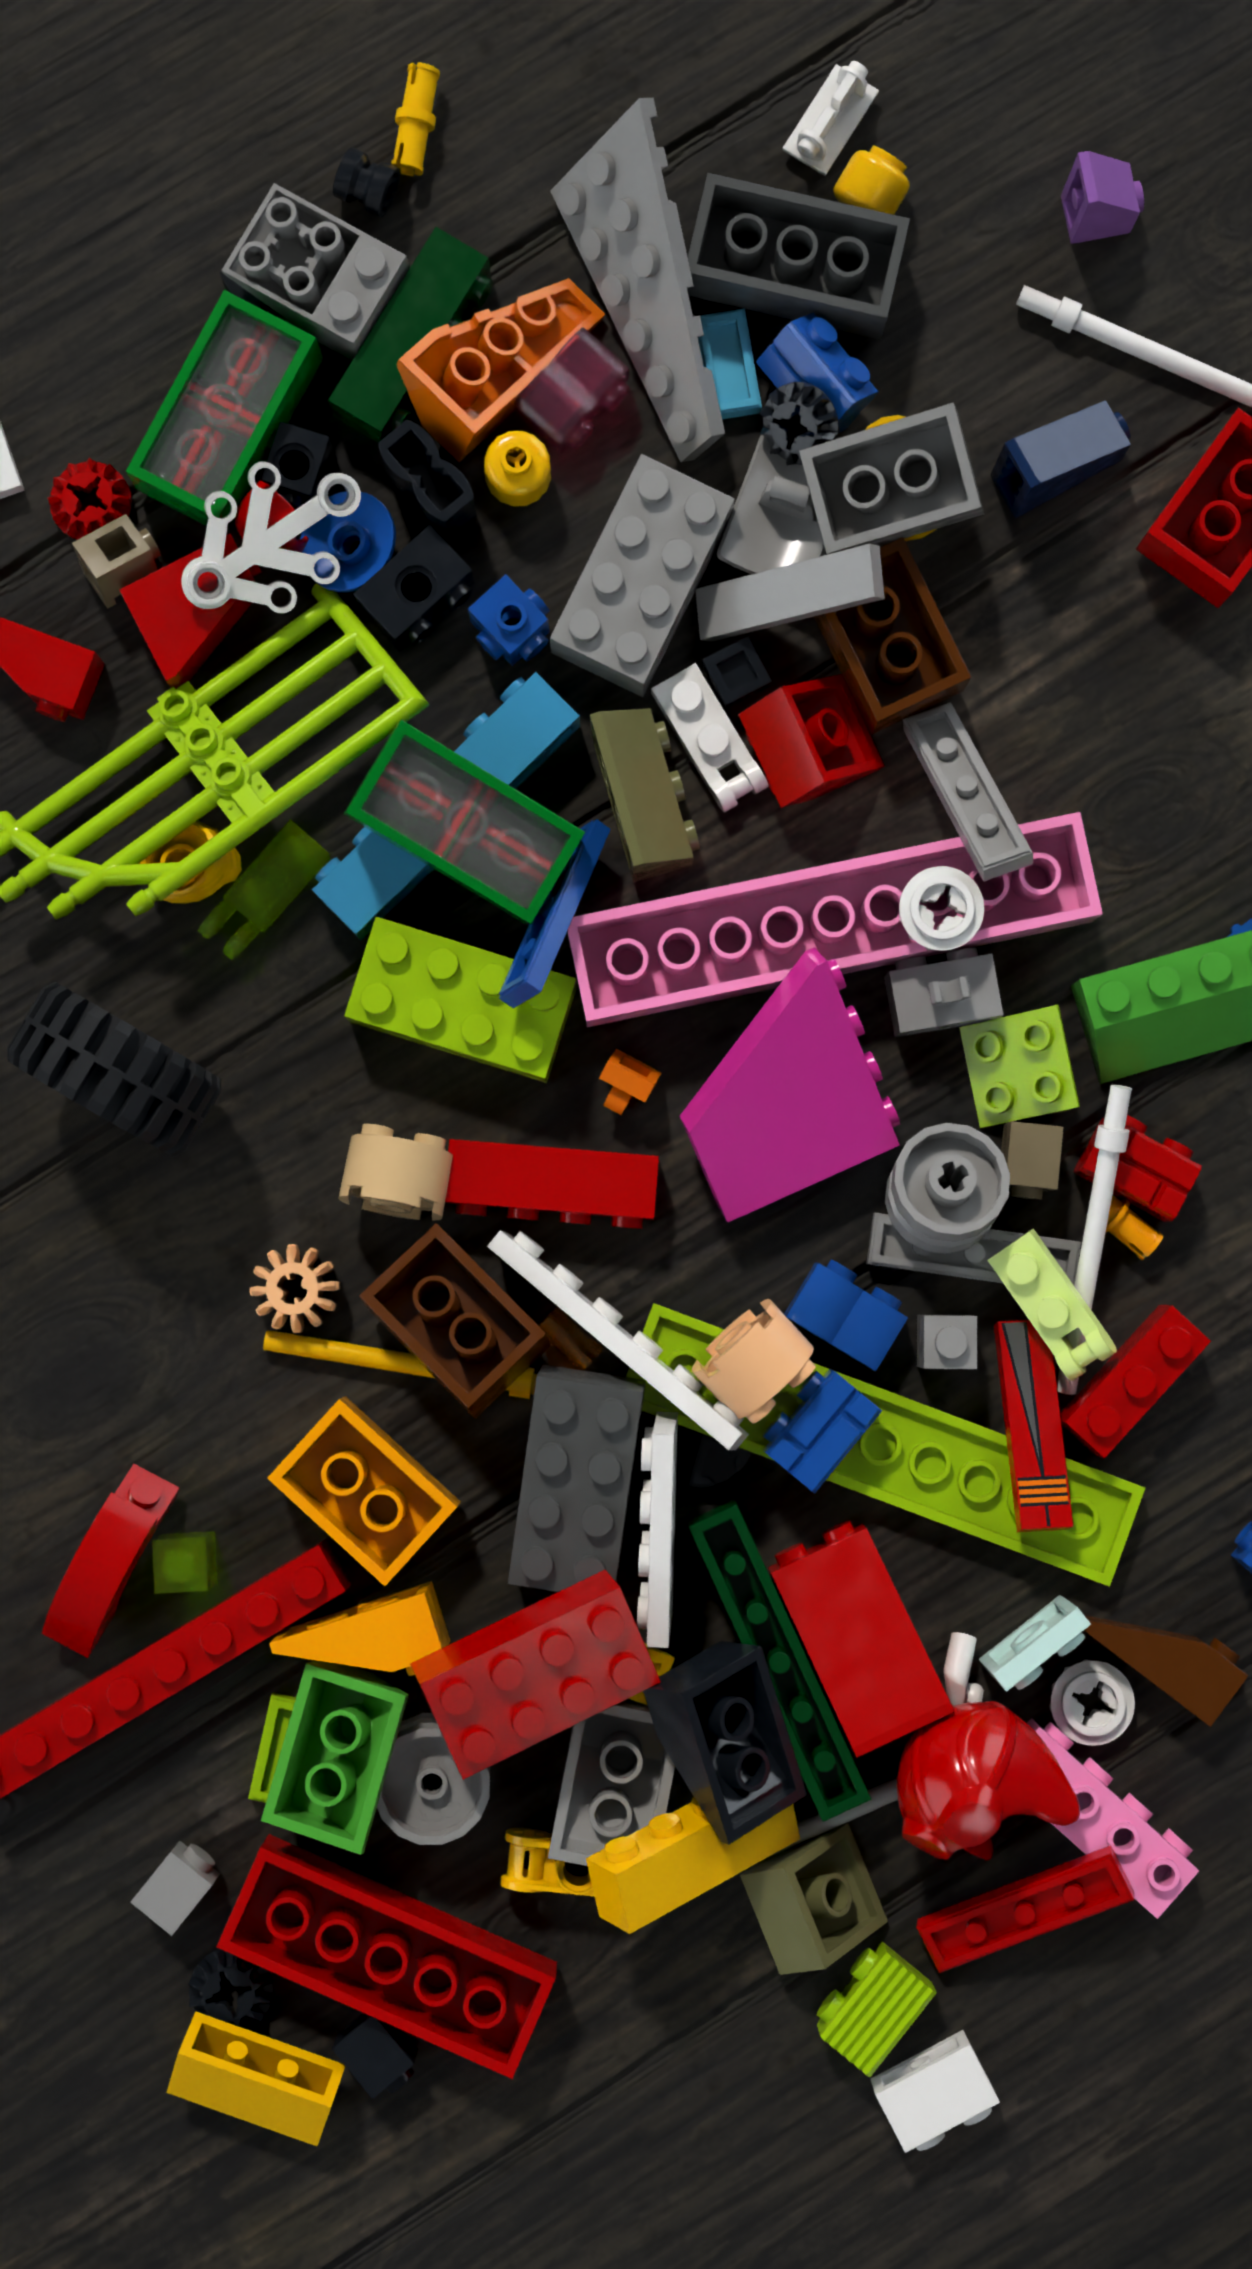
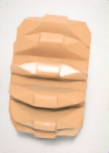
M289 1244L286 1250L287 1263H285L282 1256L276 1250H271L267 1253V1256L275 1269L271 1271L266 1267H255L253 1273L257 1277L267 1280L266 1286L251 1287L250 1295H267L268 1301L259 1305L256 1313L259 1316H264L276 1309L277 1312L272 1319V1328L276 1330L281 1329L290 1315L292 1332L301 1333L304 1328L303 1314L306 1315L314 1327H319L323 1324V1320L316 1307L319 1306L327 1311H334L337 1304L333 1300L323 1297L324 1291L340 1290V1282H323L322 1277L330 1273L335 1266L331 1261H327L314 1268L313 1266L319 1255L318 1249L309 1248L300 1263L298 1245ZM296 1274H299L303 1277L301 1286L308 1291L304 1299L303 1297H295L294 1303L288 1300L290 1291L283 1287L286 1279L296 1280Z

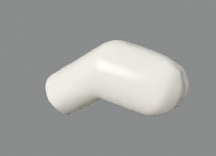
M959 1632L951 1633L943 1669L946 1694L952 1706L968 1702H982L984 1692L980 1684L968 1683L977 1638Z

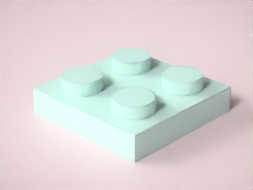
M1059 1595L979 1658V1661L1006 1692L1014 1685L1018 1690L1023 1689L1041 1675L1043 1669L1040 1665L1057 1652L1059 1656H1064L1081 1644L1085 1639L1082 1631L1089 1627L1091 1623L1077 1606Z

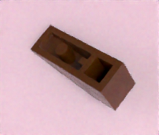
M1084 1615L1091 1623L1084 1630L1086 1633L1210 1727L1248 1677L1246 1673L1235 1666L1240 1656L1215 1637L1208 1645L1191 1635Z

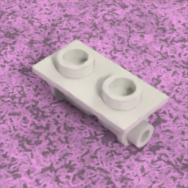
M851 61L849 66L840 67L837 64L834 66L783 146V151L822 175H827L879 93L878 89L867 83L865 78L868 70L864 65L857 61Z

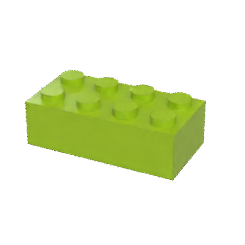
M375 917L344 1017L350 1023L547 1083L577 989V978L550 970L542 991L517 1007L512 1008L499 999V992L514 959Z

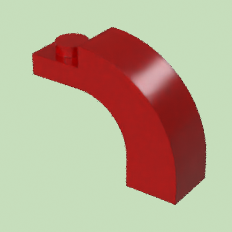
M136 1464L132 1465L115 1493H110L83 1538L54 1596L41 1634L87 1658L90 1656L114 1618L124 1587L144 1549L176 1500L179 1487Z

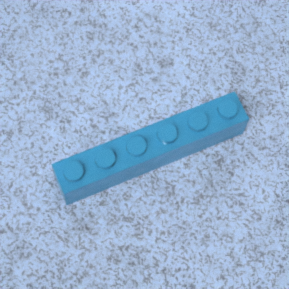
M537 672L527 681L522 677L516 679L501 695L500 700L503 704L490 717L485 713L479 715L464 731L463 735L467 739L454 751L514 789H517L580 727V716ZM365 827L352 841L356 847L342 861L335 857L318 872L315 879L319 883L312 889L316 896L360 941L372 930L375 917L384 919L434 870Z

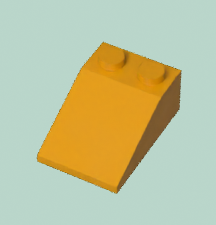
M430 1581L282 1629L269 1645L272 1654L388 1672L406 1668L408 1676H412L415 1674L410 1663L449 1645L451 1640L433 1583Z

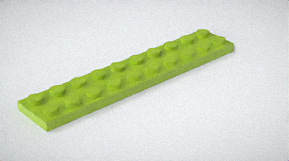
M653 1303L643 1333L663 1349L658 1358L673 1371L680 1364L692 1373L691 1370L696 1360L705 1366L712 1356L705 1349L724 1329ZM815 1364L816 1367L810 1376L815 1371L824 1376L829 1369ZM629 1367L626 1377L645 1380ZM836 1372L879 1407L882 1412L826 1479L827 1481L1110 1587L1145 1487L1065 1458L1073 1527L1069 1530L1017 1533L1006 1435ZM808 1378L794 1388L787 1384L773 1397L776 1401L773 1409L758 1422L752 1424L744 1417L739 1426L749 1435L739 1448L773 1460L763 1451L769 1443L763 1437V1434L781 1412L790 1417L803 1400L796 1394ZM646 1381L642 1411L656 1416L657 1412H678V1425L712 1437ZM704 1385L698 1391L713 1404L718 1401Z

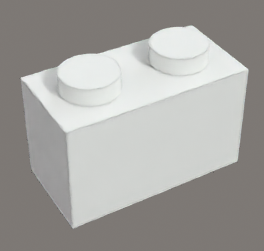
M964 2030L870 2079L874 2093L905 2153L914 2148L922 2151L935 2146L945 2137L944 2132L961 2123L968 2126L982 2121L992 2112L991 2107L1000 2103Z

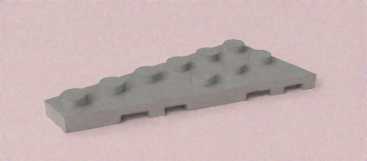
M654 97L639 98L550 192L680 462L695 460L725 434L713 374L711 370L703 366L698 338L704 336L700 316H693L687 291L688 288L694 287L677 205L673 201L668 200L662 170L668 167L664 147L656 146L651 119L658 117Z

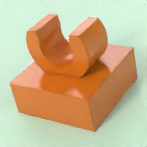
M616 1049L599 1079L613 1086L603 1106L622 1115L632 1096L646 1102L662 1072Z

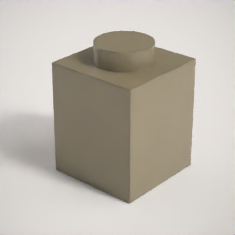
M1014 1121L1004 1124L1001 1152L1004 1154L1010 1172L1009 1187H1012L1011 1197L1042 1200L1043 1191L1058 1189L1064 1127Z

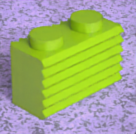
M881 1942L875 1951L867 1948L860 1954L850 1970V1974L854 1976L851 1982L846 1985L841 1993L836 1989L833 1990L825 1998L817 2011V2016L820 2018L817 2023L820 2037L868 2077L872 2076L937 1993L932 1981L884 1942Z

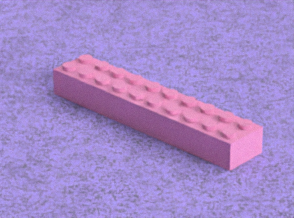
M1076 812L1018 824L1033 852V864L984 882L961 838L956 837L575 916L570 923L567 933L587 1027L775 989L784 980L803 953L814 947L827 961L834 958L842 974L895 964L896 961L921 956L929 957L955 950L1092 923L1103 913L1081 813ZM948 866L959 869L975 881L983 896L984 917L978 932L969 942L951 951L927 950L916 941L909 939L908 933L899 920L900 896L905 886L916 874L927 868ZM945 888L944 893L940 895L935 903L927 902L925 904L919 902V904L926 906V909L934 912L933 921L935 924L933 929L937 930L938 925L942 923L946 916L955 917L957 915L963 917V915L955 913V910L948 907L949 898H947L949 889Z

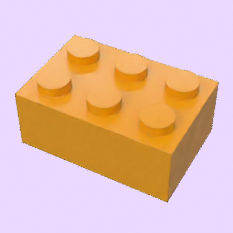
M346 1396L338 1399L267 1477L269 1481L384 1586L391 1581L461 1502Z

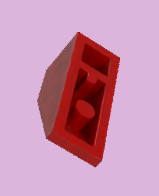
M0 617V667L38 704L36 711L40 714L61 722H65L68 715L84 720L105 665L95 651Z

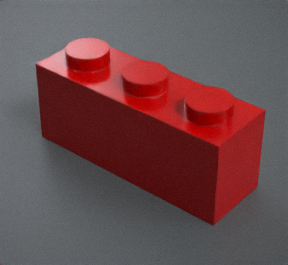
M1158 1305L1117 1350V1353L1105 1363L1060 1413L1061 1425L1092 1454L1105 1458L1208 1346L1211 1340L1173 1305Z

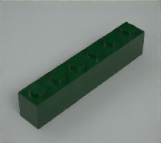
M735 1500L688 1520L687 1523L741 1643L762 1647L800 1773L822 1821H827L872 1800Z

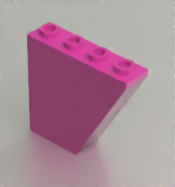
M815 947L803 953L679 1116L714 1199L727 1223L900 1146L893 1129L900 1125L898 1114L888 1096L881 1099L876 1086V1082L883 1080L881 1071L871 1051L863 1053L857 1038L865 1034L863 1025L855 1008L852 1005L845 1007L839 992L847 987L843 974L834 958L827 961Z

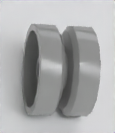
M943 1123L924 1128L906 1142L887 1180L885 1205L892 1225L906 1241L927 1252L950 1254L969 1249L986 1236L1009 1197L1010 1172L1004 1154L989 1136L968 1125Z
M421 1713L402 1721L377 1805L381 1819L397 1836L419 1845H443L464 1836L481 1819L489 1801L490 1767L463 1780L432 1713ZM434 1773L440 1776L442 1782L435 1777L433 1783L430 1784L425 1782L423 1778L427 1774Z

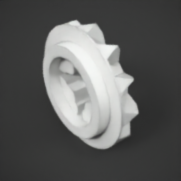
M936 866L919 872L907 883L900 896L899 920L908 933L909 939L916 941L927 950L951 951L966 944L978 932L983 921L984 900L979 887L969 875L953 867ZM945 888L949 889L947 898H949L948 907L955 910V913L963 915V917L957 915L955 917L946 916L942 923L938 925L937 930L933 929L935 924L933 921L934 912L926 909V906L919 904V902L925 904L927 902L935 903L940 895L944 893Z
M1084 1659L1073 1666L1065 1667L1057 1681L1052 1684L1049 1708L1057 1727L1068 1738L1080 1744L1096 1746L1109 1743L1123 1734L1132 1720L1135 1698L1129 1681L1117 1668L1107 1662ZM1098 1685L1100 1689L1098 1697L1105 1702V1705L1112 1709L1110 1712L1105 1709L1101 1711L1093 1709L1089 1716L1086 1715L1085 1717L1083 1715L1084 1706L1072 1695L1073 1693L1079 1695L1081 1693L1090 1694L1093 1687L1096 1688Z

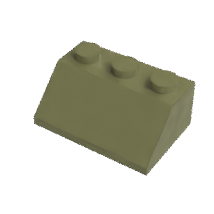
M651 708L599 711L590 714L591 738L632 881L637 882L692 866L694 859L692 851L699 850L700 845L692 819L683 822L678 802L686 800L678 770L668 771L664 753L672 751L664 721L655 723Z

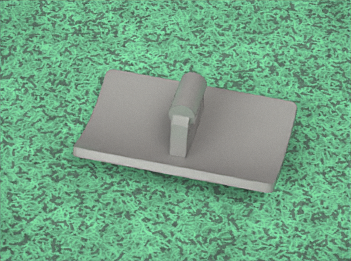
M760 435L717 551V557L720 560L749 574L824 556L826 552L803 465L794 464L786 466L785 459L777 454H770L771 445L763 435Z

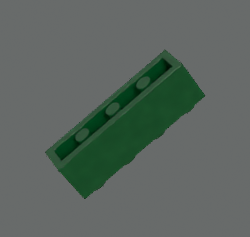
M438 227L434 228L328 399L333 417L377 443L405 420L411 421L414 413L413 409H411L412 401L397 368L398 359L432 329L445 324L451 327L462 323L473 306L480 308L484 304L493 286V280L490 279V264L487 256Z

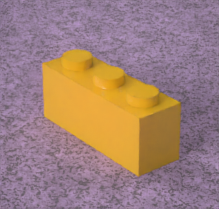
M195 2011L177 2054L166 2093L318 2146L345 2065Z

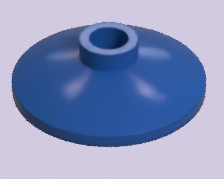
M340 492L328 498L331 503L340 504L346 499L347 492ZM361 492L359 506L352 514L344 517L328 514L303 531L300 538L302 539L304 536L309 538L302 553L313 555L316 552L325 551L335 556L340 564L338 578L330 584L319 585L334 592H353L358 590L391 560L396 543V529L394 520L386 506L374 496ZM360 541L358 548L350 554L352 545ZM327 558L319 559L314 566L315 574L321 578L329 576L333 570L332 562Z

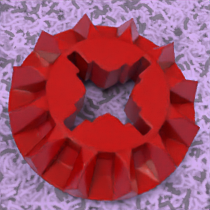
M91 458L86 462L78 464L68 463L67 469L59 477H53L51 494L47 497L52 518L57 526L69 537L76 540L125 514L129 517L132 504L131 492L124 477L110 463L96 462ZM98 486L96 495L107 509L104 510L99 506L96 508L89 505L85 511L80 512L82 503L73 491L90 493L94 487L97 488Z

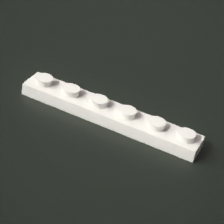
M500 1230L487 1247L726 1449L736 1451L749 1435L739 1426L744 1418L738 1419L735 1413L720 1401L713 1404L698 1392L704 1384L695 1375L680 1364L673 1371L658 1358L663 1352V1349L641 1331H638L633 1337L618 1324L623 1316L614 1307L600 1297L593 1303L578 1291L584 1283L561 1264L553 1270L541 1260L539 1256L543 1253L544 1249L525 1233L519 1231L514 1237L512 1234Z

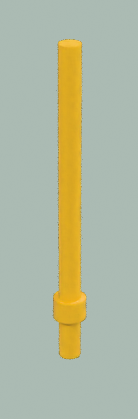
M267 1330L264 1338L263 1350L434 1378L411 1353ZM535 1368L525 1370L506 1389L509 1391V1396L530 1399L531 1394L534 1395L538 1375L534 1374Z

